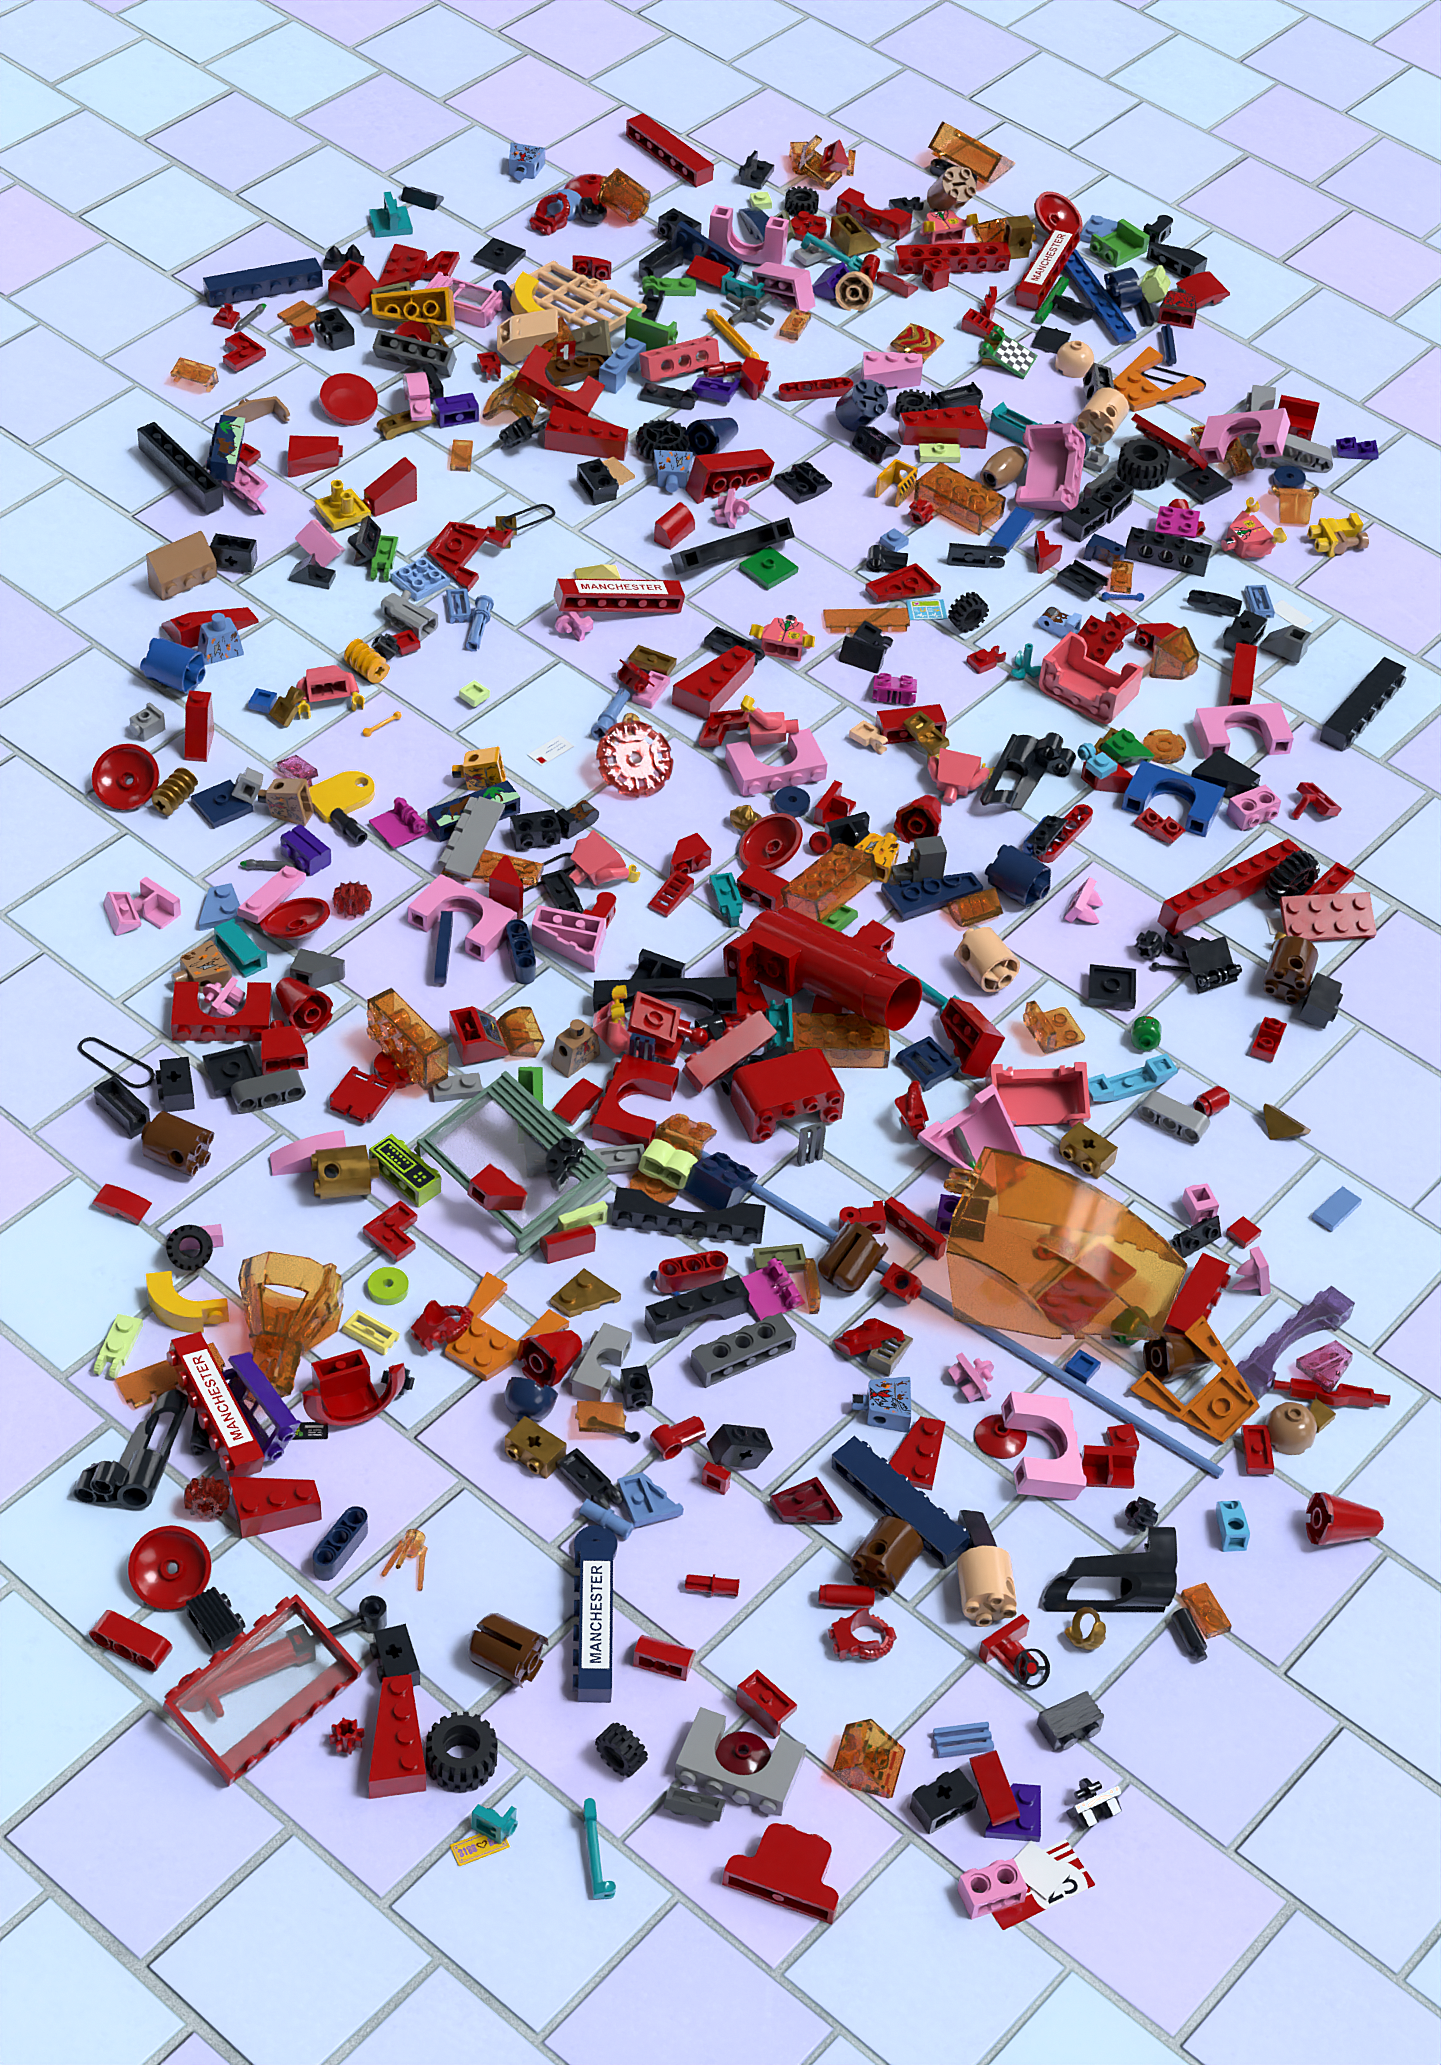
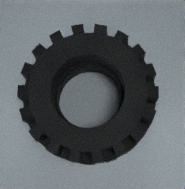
M1140 438L1124 443L1120 449L1117 476L1120 477L1122 482L1136 489L1146 490V488L1154 489V487L1161 486L1167 477L1170 462L1168 449L1150 439L1144 440Z
M463 1711V1715H457V1712H453L449 1718L443 1716L440 1718V1724L435 1722L431 1726V1732L428 1731L426 1737L427 1771H430V1777L433 1780L437 1779V1784L442 1788L447 1785L448 1790L453 1792L455 1788H459L460 1792H466V1788L478 1789L479 1783L485 1785L488 1782V1776L492 1777L495 1773V1767H497L498 1741L494 1728H490V1723L486 1719L481 1721L480 1715L475 1714L472 1717L469 1716V1712ZM462 1745L471 1747L476 1751L473 1755L466 1758H456L447 1753L451 1748Z

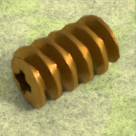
M184 767L175 769L151 794L153 805L163 815H172L173 811L177 810L179 805L183 804L184 800L194 793L195 786L198 785L197 778L190 770Z

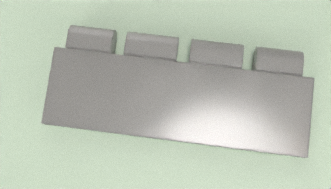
M480 796L479 798L470 797L463 810L464 813L461 814L455 826L456 831L452 832L446 845L447 849H444L438 864L445 867V871L471 879L505 808V804Z

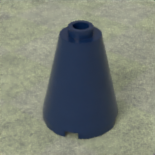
M731 417L695 420L688 425L685 435H689L690 447L688 449L690 452H693L694 456L719 453L738 434L739 428L737 422Z

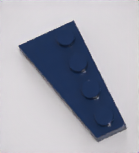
M683 221L677 224L672 239V252L681 246L683 247V259L692 262L694 257L698 255L730 267V271L734 272L732 278L736 279L739 276L744 263L742 260Z
M973 872L944 875L943 879L937 880L932 879V877L923 878L922 882L911 883L910 880L900 881L899 885L882 883L881 891L900 917L905 920L983 893V885Z

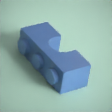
M629 337L599 368V382L605 385L604 390L616 394L626 384L627 372L636 373L641 368L639 353L646 352L645 343Z

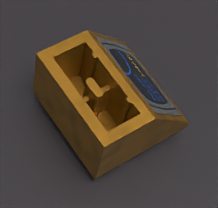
M849 213L831 217L830 237L847 256H854L881 248V244L868 229Z

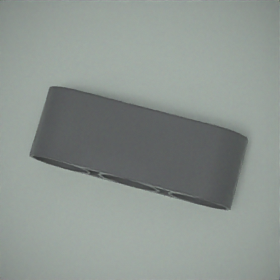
M295 1069L242 1080L233 1084L230 1090L237 1110L240 1113H250L301 1100L306 1094L299 1072Z

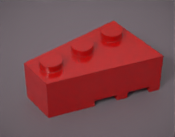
M228 1476L230 1497L242 1539L322 1520L321 1500L315 1480Z

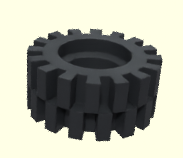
M797 186V189L792 187L791 190L789 189L786 192L785 211L789 212V215L794 214L795 217L801 211H806L812 215L817 213L819 194H817L816 190L813 191L812 188L807 189L806 186L804 188Z
M909 389V392L903 390V393L900 392L896 397L895 415L899 416L898 419H900V413L931 410L932 399L929 394L926 395L924 391L920 393L918 389H916V392L913 389Z
M966 592V596L960 595L961 599L958 600L956 598L954 600L955 604H951V610H948V618L960 632L968 633L969 630L974 631V627H980L979 623H984L985 620L983 618L988 616L986 613L989 612L988 604L975 592Z
M192 1224L183 1225L175 1229L169 1236L166 1245L167 1255L176 1267L186 1271L197 1270L210 1260L213 1253V1242L210 1235L202 1227ZM188 1237L195 1238L200 1244L199 1253L192 1258L183 1256L179 1250L181 1241Z
M613 1722L595 1739L597 1752L601 1753L600 1757L602 1760L605 1759L607 1761L606 1764L609 1767H613V1771L616 1773L619 1771L621 1776L629 1778L646 1763L648 1753L644 1750V1744L639 1743L640 1739L638 1736L636 1738L633 1736V1731H628L623 1724L620 1725L618 1722Z

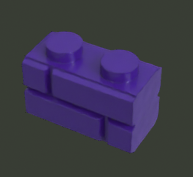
M473 392L433 400L434 414L440 428L479 421V404Z
M299 824L292 828V831L289 830L281 835L280 851L285 858L292 859L299 870H305L309 875L313 876L320 869L323 870L331 864V849L303 825Z

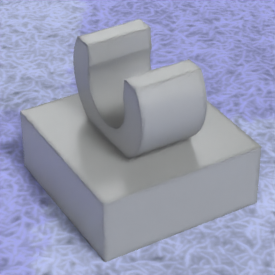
M1096 445L1095 450L1091 449L1084 458L1083 466L1101 473L1108 464L1110 456L1104 454V447Z

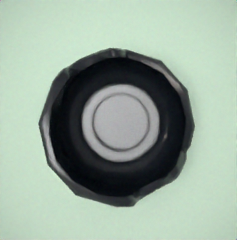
M583 197L579 202V215L586 222L599 223L607 217V208L602 206L601 202L598 205L594 204L591 197Z

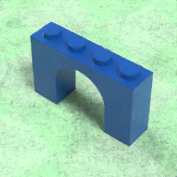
M1142 760L1125 791L1121 809L1140 815L1146 810L1149 802L1158 795L1173 794L1180 796L1191 805L1185 825L1186 831L1206 838L1222 805L1226 788Z

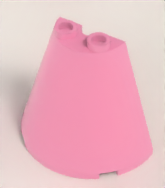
M993 1084L976 1094L969 1106L943 1124L936 1121L918 1134L917 1138L921 1144L992 1192H995L997 1196L1009 1187L1007 1184L1011 1181L1017 1183L1027 1175L1024 1170L1029 1166L1030 1162L998 1091ZM957 1126L963 1131L972 1155L976 1160V1170L965 1164L964 1157L953 1134V1129Z

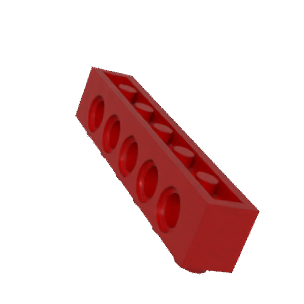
M1007 242L895 245L894 265L897 275L923 274L924 263L937 258L942 259L950 267V273L1009 271L1011 254Z

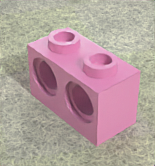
M1265 784L1230 798L1226 815L1243 831L1278 817L1281 800Z
M1014 1858L1006 1861L1002 1859L996 1860L988 1867L979 1870L972 1868L960 1875L957 1888L971 1920L1024 1902L1028 1889ZM999 1880H1006L1010 1884H1003ZM978 1888L982 1890L983 1893H976L972 1889Z

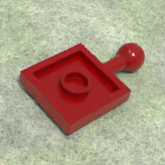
M637 991L633 999L628 1032L654 1038L656 1043L669 1048L673 1047L677 1034L689 1038L690 1043L696 1047L703 1046L708 1040V1034L703 1028L690 1029L679 1025L681 1008Z

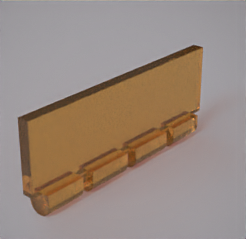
M907 608L823 609L825 626L830 628L831 633H846V628H849L850 633H855L864 620L883 630L882 632H888V627H891L892 632H907V626H910Z
M213 1342L207 1344L221 1372H223V1367L226 1366ZM167 1359L115 1378V1382L127 1404L132 1402L135 1409L152 1403V1394L158 1399L165 1392L177 1389L176 1385L179 1384L177 1372L174 1366L171 1367Z

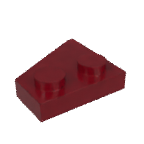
M814 1477L770 1497V1503L782 1522L838 1523L842 1521V1513L818 1477Z

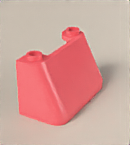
M1074 1062V1067L1066 1068L1065 1065H1060L1059 1068L1013 1069V1066H1009L1006 1070H1003V1064H990L985 1072L986 1088L991 1084L996 1087L1013 1126L1069 1124L1073 1128L1078 1122L1084 1124L1091 1119L1086 1062Z

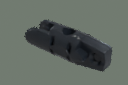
M1197 589L1190 590L1187 599L1188 605L1221 614L1239 615L1242 606V600L1228 595Z

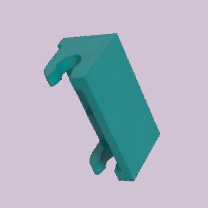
M729 271L722 277L721 293L724 295L731 293L741 300L746 296H754L760 299L765 295V291L761 290L765 285L764 283L760 282L757 286L732 278L734 275L732 271Z
M784 999L782 1005H775V1000H771L769 1007L766 1008V1019L775 1028L777 1034L767 1044V1051L782 1045L787 1053H791L794 1042L792 999Z

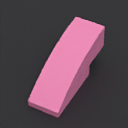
M344 1130L310 1136L270 1153L272 1175L314 1172L311 1169V1154H315V1150L346 1147Z

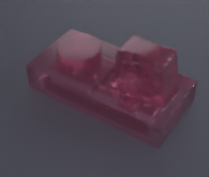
M293 755L277 762L278 770L288 778L306 779L308 788L313 786L312 779L319 776L317 769L298 755Z

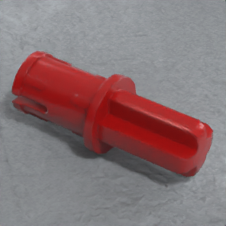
M720 361L717 364L704 365L703 373L705 378L714 376L725 377L727 374L740 372L742 363L740 361L729 363Z
M687 1574L685 1589L688 1591L711 1593L710 1596H713V1594H723L738 1597L740 1579L715 1577L716 1574H713L712 1577Z

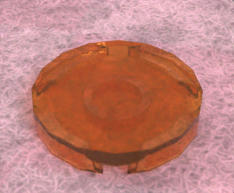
M1168 729L1150 731L1143 740V745L1155 755L1152 761L1159 764L1179 762L1183 759L1187 748L1183 737L1178 733L1177 735L1172 734V731Z
M640 1170L633 1174L630 1181L631 1189L642 1190L651 1198L667 1206L672 1204L678 1196L679 1189L665 1184L661 1179L649 1177Z

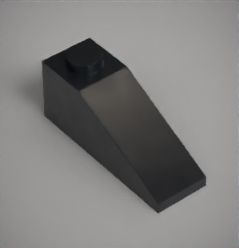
M1154 242L1149 243L1146 257L1152 263L1162 265L1164 269L1183 279L1193 274L1205 272L1208 260L1207 257L1194 250Z

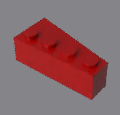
M554 405L552 406L549 416L550 421L547 422L545 428L546 450L620 461L625 460L628 450L629 429Z
M968 405L964 407L900 413L898 434L903 445L919 446V444L942 443L959 444L960 448L978 445V449H986L988 428L977 405Z
M763 449L695 456L685 491L699 504L704 502L705 498L711 497L714 499L720 497V493L735 488V491H737L740 486L745 485L749 487L769 480L775 462Z
M736 645L673 685L672 705L708 720L711 712H718L754 673L755 653Z
M411 1674L383 1678L368 1782L369 1799L426 1791V1769Z

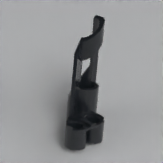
M1054 732L1047 733L1044 738L1039 740L1030 735L1022 734L1017 736L1012 734L980 797L982 805L1004 804L1007 809H1022L1046 771L1058 777L1069 775L1076 760V754L1071 749L1062 748L1064 740L1059 734ZM1004 771H1014L1021 775L1014 791L995 790Z
M172 1389L162 1394L154 1403L148 1419L138 1424L119 1463L115 1460L112 1462L101 1461L97 1464L93 1463L90 1467L84 1469L73 1490L74 1497L88 1504L114 1505L120 1503L122 1506L132 1510H142L148 1507L153 1501L169 1460L172 1445L188 1408L187 1395L179 1389ZM164 1412H172L175 1415L160 1452L147 1449L159 1420V1415Z
M1147 1526L1148 1539L1147 1543H1144L1145 1552L1075 1557L1066 1571L1057 1574L1043 1591L1040 1599L1047 1612H1077L1083 1607H1090L1097 1612H1164L1165 1608L1172 1603L1177 1587L1176 1567L1178 1556L1175 1527ZM1081 1577H1121V1598L1079 1600L1067 1599V1595L1071 1587Z

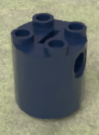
M869 379L860 380L836 403L835 413L839 423L845 429L852 432H857L859 426H870L887 410L889 402L886 386Z
M1003 844L997 852L995 861L990 863L985 869L984 874L988 876V884L1001 890L1026 907H1030L1038 900L1044 899L1051 888V868L1012 845L1007 846Z

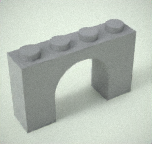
M700 1707L676 1761L675 1778H678L687 1785L695 1784L703 1787L712 1794L728 1796L739 1804H750L758 1807L766 1814L782 1816L805 1759L806 1744L780 1735L768 1764L762 1770L751 1775L733 1774L720 1765L715 1755L725 1731L726 1716Z

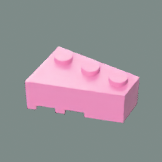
M766 262L752 271L754 286H757L760 282L764 283L765 285L761 290L765 291V295L770 294L772 299L777 298L782 301L783 306L794 308L800 316L816 306L809 270Z
M863 351L862 380H873L885 385L886 388L896 386L897 389L921 385L923 370L922 354Z
M537 905L532 921V939L595 972L606 937V919Z

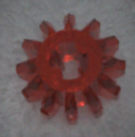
M349 880L347 884L340 882V886L334 889L332 903L337 910V914H344L345 918L349 915L356 918L358 914L364 916L366 911H370L372 894L367 884L361 885L360 881L352 883Z
M201 1475L200 1479L192 1478L191 1482L186 1484L184 1489L185 1509L190 1510V1515L198 1514L200 1519L205 1516L212 1520L214 1515L222 1516L230 1502L229 1486L224 1484L223 1479L215 1480L214 1475L210 1478H206L204 1475Z

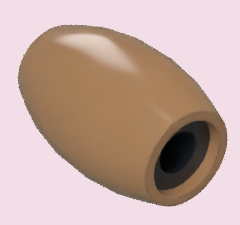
M1018 446L1006 447L996 452L988 459L981 470L980 480L983 485L988 489L994 490L1010 484L1022 472L1027 461L1026 454Z

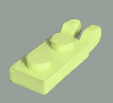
M117 1314L95 1362L94 1374L101 1375L106 1363L110 1362L112 1365L109 1370V1376L117 1378L122 1366H125L143 1327V1319Z

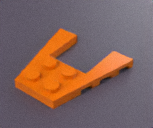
M1148 346L1113 380L1114 389L1124 395L1128 401L1129 409L1133 412L1156 406V403L1160 401L1170 402L1172 398L1180 395L1182 398L1190 396L1191 392L1197 390L1199 393L1203 392L1205 385L1191 375L1165 390L1150 382L1141 373L1161 363L1163 360V355L1151 346Z
M486 1272L468 1305L474 1313L471 1325L459 1339L449 1343L445 1349V1356L485 1381L490 1380L513 1365V1361L517 1359L516 1354L520 1340H514L481 1320V1317L508 1290L507 1283L489 1272ZM548 1309L521 1339L530 1335L558 1332L562 1329L565 1331L569 1328L570 1321Z
M1202 1315L1184 1334L1221 1371L1186 1406L1149 1371L1130 1390L1224 1444L1260 1408V1405Z

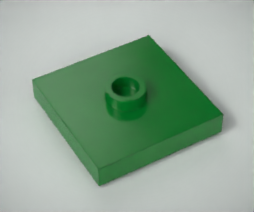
M771 546L749 557L739 565L740 570L767 590L797 574L799 570L797 565Z

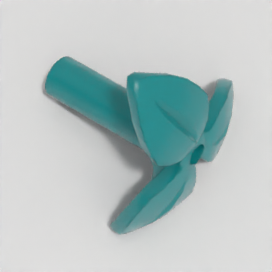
M1031 643L1025 644L1024 653L1021 650L1017 652L1014 663L1019 669H1012L1010 672L1012 676L1024 679L1026 673L1032 678L1040 676L1041 666L1031 667L1030 665L1033 645Z

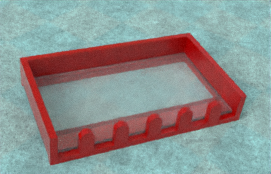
M295 1594L290 1599L288 1596L283 1598L275 1606L276 1611L270 1616L262 1615L253 1624L254 1629L247 1634L245 1632L240 1633L232 1640L231 1644L233 1646L225 1652L222 1649L209 1659L210 1664L203 1670L200 1667L194 1670L187 1677L188 1682L181 1688L178 1686L173 1687L164 1696L166 1700L163 1704V1710L176 1722L221 1775L228 1786L233 1784L360 1678L363 1671L298 1594Z

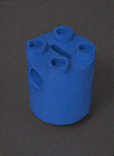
M164 638L151 639L147 656L140 663V669L144 671L147 679L162 683L184 693H189V690L193 691L203 681L206 674L205 657L202 652Z

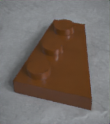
M601 355L576 356L575 359L565 360L564 357H556V360H550L545 369V374L553 386H560L586 379L588 375L590 377L599 376V368L605 361Z

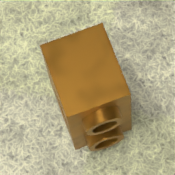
M1028 215L1006 217L1003 242L1008 244L1011 254L1010 260L1029 258V253L1032 249L1031 239L1032 234L1035 232V226Z
M1078 1122L1062 1137L1059 1148L1060 1155L1096 1179H1099L1115 1163L1118 1151L1116 1145L1081 1122Z
M526 1416L505 1436V1452L511 1459L518 1460L526 1465L532 1473L539 1474L545 1479L557 1469L556 1462L566 1455V1442Z

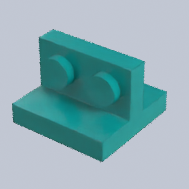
M391 191L383 192L384 208L369 209V218L375 238L413 234V227L407 207H397V200L393 199Z

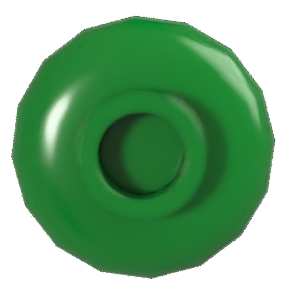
M1151 1016L1138 1017L1131 1026V1042L1133 1045L1143 1051H1150L1159 1046L1162 1038L1160 1022Z

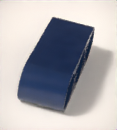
M511 920L506 928V945L514 978L520 984H530L534 982L536 977V958L528 926L523 920Z
M352 1506L345 1510L314 1550L313 1572L317 1579L329 1581L336 1577L367 1537L368 1513L363 1507Z

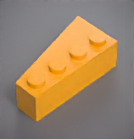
M449 287L371 294L372 314L377 319L401 323L418 321L425 326L433 323L438 328L456 331L453 291Z

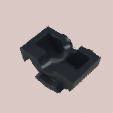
M563 1137L549 1149L545 1166L551 1186L558 1193L562 1191L569 1180L566 1174L567 1169L570 1167L577 1168L586 1156L584 1141Z

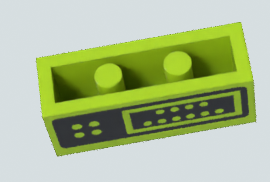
M390 1134L369 1148V1159H378L379 1174L417 1207H421L441 1193L442 1177L439 1171L431 1168L424 1162L422 1157L412 1152L403 1140H398L393 1134Z

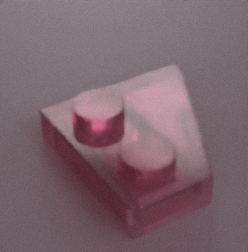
M1334 1340L1297 1358L1296 1367L1329 1393L1351 1364L1353 1353L1340 1342Z

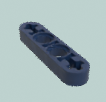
M441 911L434 983H447L453 911Z

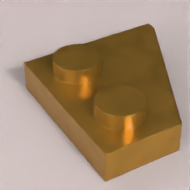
M583 1268L551 1297L550 1304L571 1318L581 1315L585 1311L599 1309L600 1304L612 1300L614 1304L618 1303L621 1300V1293Z

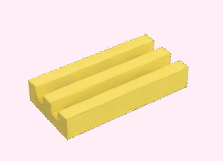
M358 1309L342 1326L343 1333L384 1356L388 1352V1348L391 1349L394 1346V1341L397 1342L400 1339L399 1332ZM356 1320H359L360 1322L366 1324L367 1327L358 1323ZM375 1330L378 1331V1332H380V1333H382V1334H384L385 1336H387V1337H389V1338L387 1339V1338L383 1337L382 1335L376 1333Z

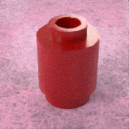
M1218 1085L1197 1096L1193 1102L1194 1109L1210 1117L1229 1106L1230 1095L1225 1088Z

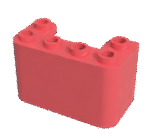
M1070 631L1043 657L1039 687L1043 693L1102 724H1109L1139 694L1144 668L1134 663H1127L1122 667L1121 674L1087 658L1086 641Z

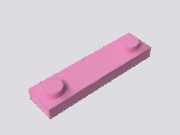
M286 865L238 907L237 916L258 924L305 882L306 873Z

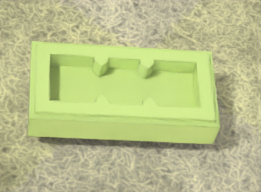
M919 444L920 462L960 463L959 444Z
M603 1200L558 1216V1232L586 1224L596 1227L606 1223L608 1206Z

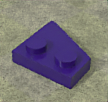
M698 377L692 386V391H696L698 396L702 398L708 397L719 402H730L740 386L741 378H734V382H723V378Z
M1012 1783L1011 1790L1020 1813V1818L996 1826H992L990 1821L985 1830V1838L1040 1842L1041 1785Z

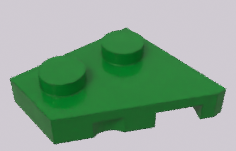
M1125 728L1121 729L1101 746V749L1116 762H1137L1139 759L1150 762L1155 756L1135 738L1132 732L1127 731Z

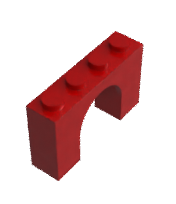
M535 345L519 370L512 386L551 409L554 405L588 416L605 385L588 375L581 388L577 391L567 392L556 388L545 375V369L553 354Z
M175 982L171 1017L172 1041H261L262 1031L270 1029L272 1012L271 982H247L246 1003L244 1007L235 1015L224 1018L209 1016L199 1008V982Z
M624 1054L621 1061L616 1062L614 1066V1077L612 1080L609 1079L606 1084L605 1097H600L597 1107L598 1113L597 1115H592L589 1128L593 1129L592 1139L616 1146L643 1144L646 1151L656 1137L657 1121L628 1113L620 1107L619 1102L628 1096L636 1094L648 1095L671 1102L678 1086L679 1068Z

